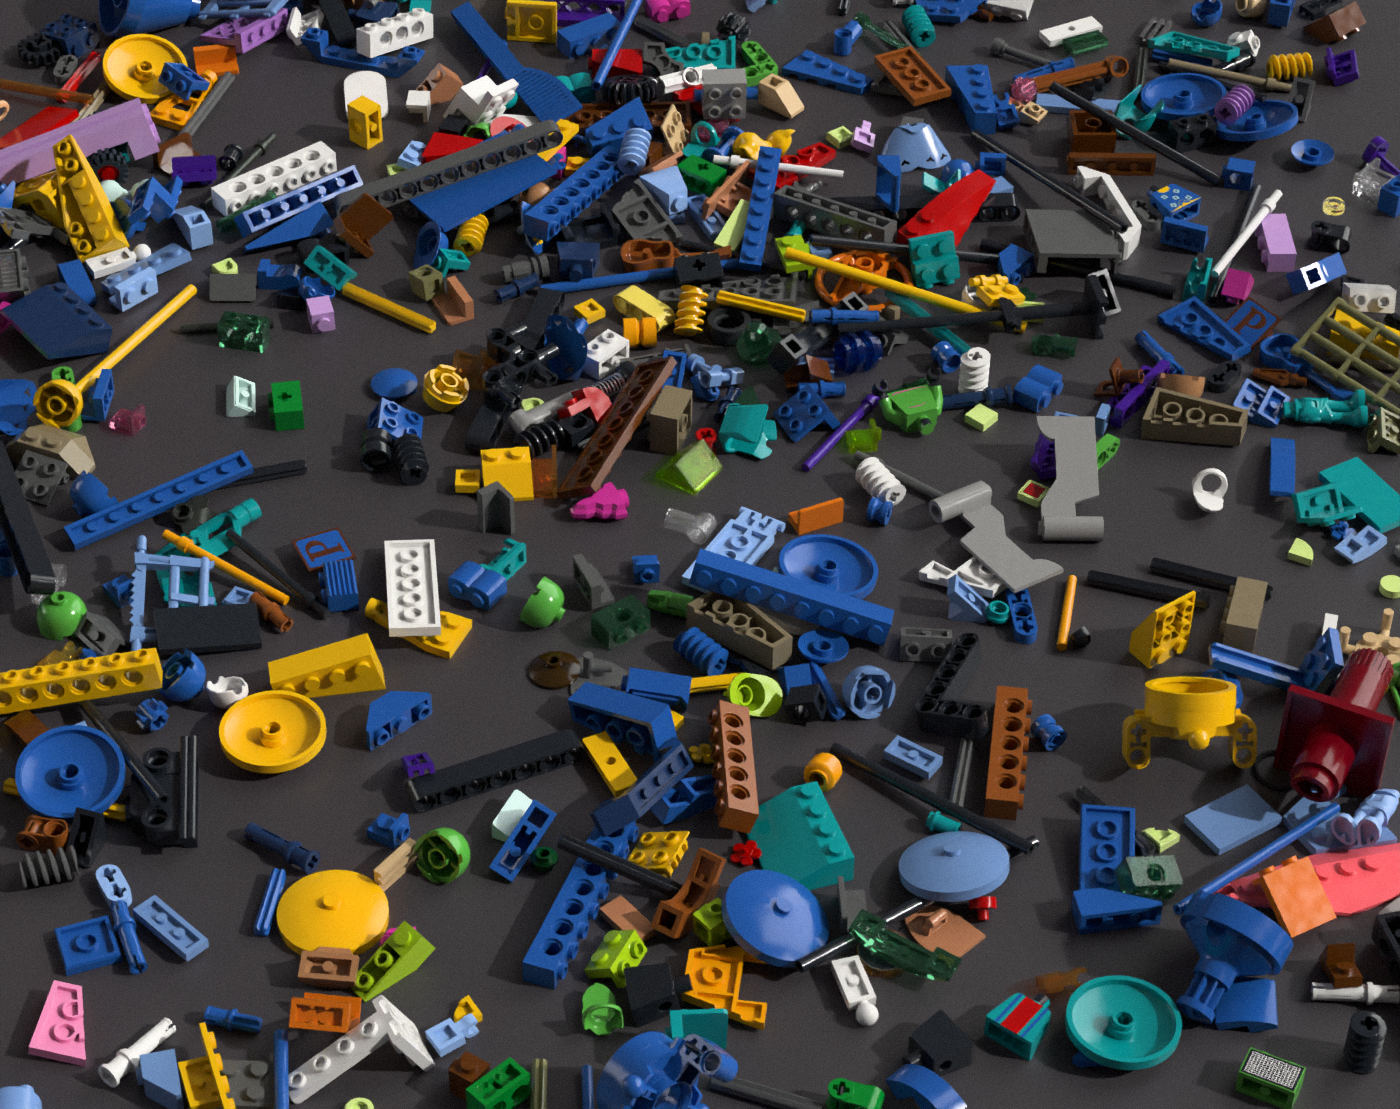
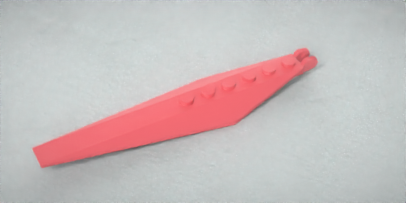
M1400 843L1308 856L1328 900L1338 916L1350 917L1391 902L1400 896ZM1279 865L1274 868L1275 870H1277L1279 868H1282L1283 866ZM1259 873L1233 880L1215 892L1232 897L1251 907L1272 908L1261 884L1254 886L1252 883L1253 880L1260 877Z

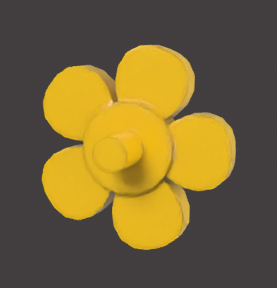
M703 743L699 745V748L697 746L689 748L688 752L691 755L692 761L697 763L703 761L705 764L713 763V760L710 758L712 750L710 745Z

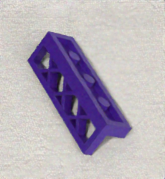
M543 0L546 2L556 1L560 5L557 7V26L568 27L608 12L621 22L625 15V0ZM576 2L580 7L578 9H571L568 4ZM591 3H596L601 8H599L598 10H591L588 7V5ZM611 4L620 5V12L611 11L608 7Z
M1161 359L1154 368L1146 365L1140 368L1143 369L1144 375L1146 374L1144 382L1142 384H1126L1120 396H1113L1106 403L1111 407L1110 412H1114V416H1109V424L1121 429L1153 396L1156 387H1158V373H1169L1170 362Z

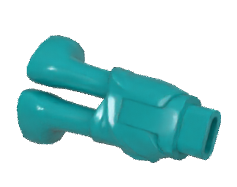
M1355 390L1351 399L1346 401L1329 400L1328 397L1294 398L1293 402H1283L1284 418H1294V421L1310 424L1325 423L1330 425L1334 422L1356 428H1366L1368 408L1365 405V390Z

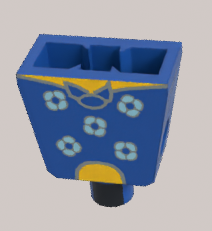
M1170 184L1162 189L1153 185L1147 191L1150 204L1163 215V220L1166 216L1189 221L1199 215L1202 197L1176 184Z

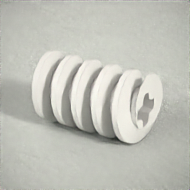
M981 347L971 348L961 356L959 393L983 391L985 387H988L990 353Z
M869 457L858 466L855 478L867 490L869 495L878 498L881 502L890 501L893 503V507L903 500L906 495V488L879 462V459Z

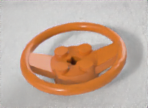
M853 250L837 254L828 259L838 263L843 262L844 265L887 278L888 270L896 269L902 275L904 284L913 286V278L907 267L898 260V257L894 256L893 258L887 253ZM818 268L814 278L817 293L826 303L833 307L853 291L857 295L859 292L870 294L873 292V289L878 288L841 276L833 292L830 294L823 284V278L827 271ZM888 301L882 304L867 306L869 311L878 310L880 312L886 306L895 304L892 301Z

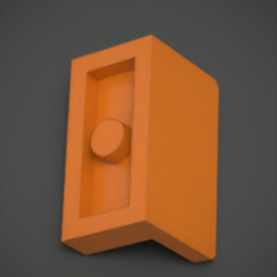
M216 44L193 47L195 68L198 75H201L205 70H211L217 76H222L227 71L231 72V74L239 73L235 46Z
M840 497L788 513V521L798 535L843 522L844 501Z

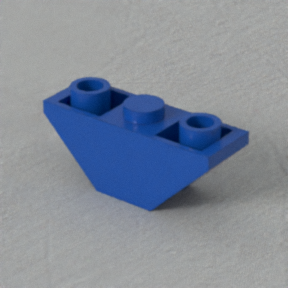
M390 691L370 703L366 726L367 749L370 751L374 750L431 715V694L428 692Z

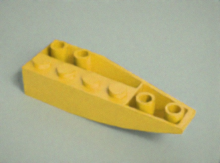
M69 134L52 147L64 227L78 259H80L81 263H85L87 259L124 247L129 248L130 246L100 182L74 137Z

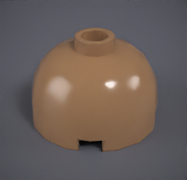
M1158 373L1157 383L1160 388L1200 398L1204 389L1205 377Z

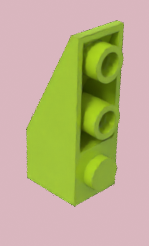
M404 920L357 972L356 986L350 988L367 1002L417 970L436 948Z

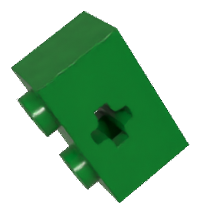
M693 154L677 165L687 189L699 195L705 193L709 198L718 186L721 187L727 177L726 169Z
M300 380L271 383L272 393H267L269 407H274L269 408L270 422H275L276 431L305 429Z

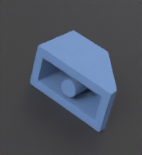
M175 1049L139 1055L141 1067L135 1068L138 1085L144 1084L145 1096L169 1109H184Z

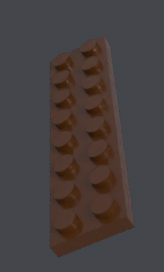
M673 356L641 363L636 366L557 490L556 494L561 500L577 498L586 494L592 495L600 490L601 483L611 472L615 461L622 455L623 448L632 439L633 432L642 423L643 416L652 407V402L657 394L662 391L665 381L672 375V370L677 364Z

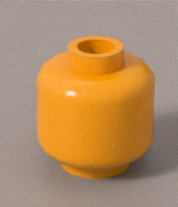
M830 753L816 754L804 769L805 782L817 781L822 792L831 790L842 775L840 761Z

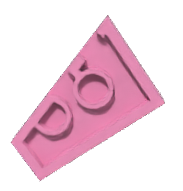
M54 980L31 1039L28 1054L85 1067L82 986Z

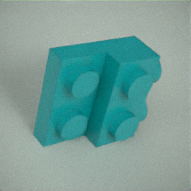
M952 230L908 239L911 274L913 282L917 287L929 289L933 287V283L938 282L945 285L953 284L955 279L960 278L959 257L956 255L954 233Z

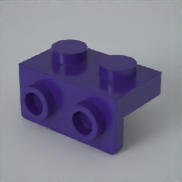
M1331 47L1326 48L1327 56H1324L1327 68L1325 70L1328 79H1332L1335 86L1351 83L1359 79L1357 57L1354 49L1333 55Z
M215 155L173 157L172 179L178 175L183 180L182 186L191 185V182L199 181L201 185L212 184L213 180H217Z
M1041 433L1039 434L1038 441L1035 443V451L1030 461L1032 470L1036 471L1040 480L1056 478L1054 441L1050 442Z

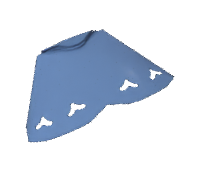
M924 122L895 127L881 155H899L900 166L904 160L910 162V164L901 166V172H909L918 166L934 169L944 166L951 160L947 149L929 124ZM942 153L944 155H947V157H943V159H941ZM931 156V158L934 160V162L931 161V160H930L929 162H927L926 160H928L929 157Z

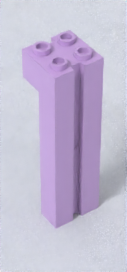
M136 98L1 149L0 182H4L7 185L14 180L17 184L56 169L52 146L69 134L74 137L85 157L93 153L96 154L99 149L104 151L105 148H112L128 142L135 160L159 152L158 143L161 140L146 103L141 104L140 99Z

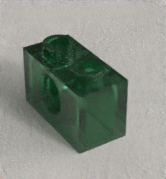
M632 594L591 615V634L609 651L650 630V610Z
M1174 855L1125 857L1114 870L1121 893L1148 899H1170L1175 896V893L1184 884Z

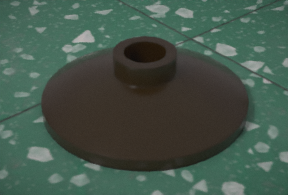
M564 651L543 653L537 656L529 667L531 680L536 685L546 689H560L569 686L577 680L581 671L578 659Z

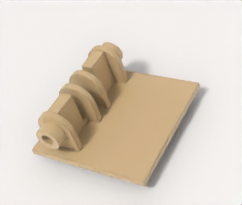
M672 104L660 127L666 139L663 144V157L680 150L683 151V148L686 147L690 140L689 132L682 123L681 114L676 110L675 105ZM682 155L676 158L677 163H679Z

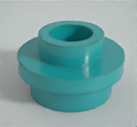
M992 601L985 609V616L995 624L1005 623L1010 618L1009 607L1002 601Z

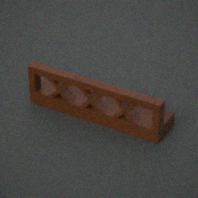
M1069 152V155H1066L1068 175H1076L1077 166H1084L1109 174L1110 176H1154L1155 153Z

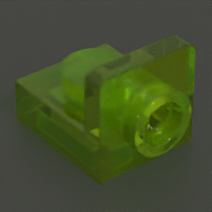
M874 418L869 419L868 429L845 431V441L849 454L855 453L857 450L861 452L878 450V441L882 440L881 428L876 426Z

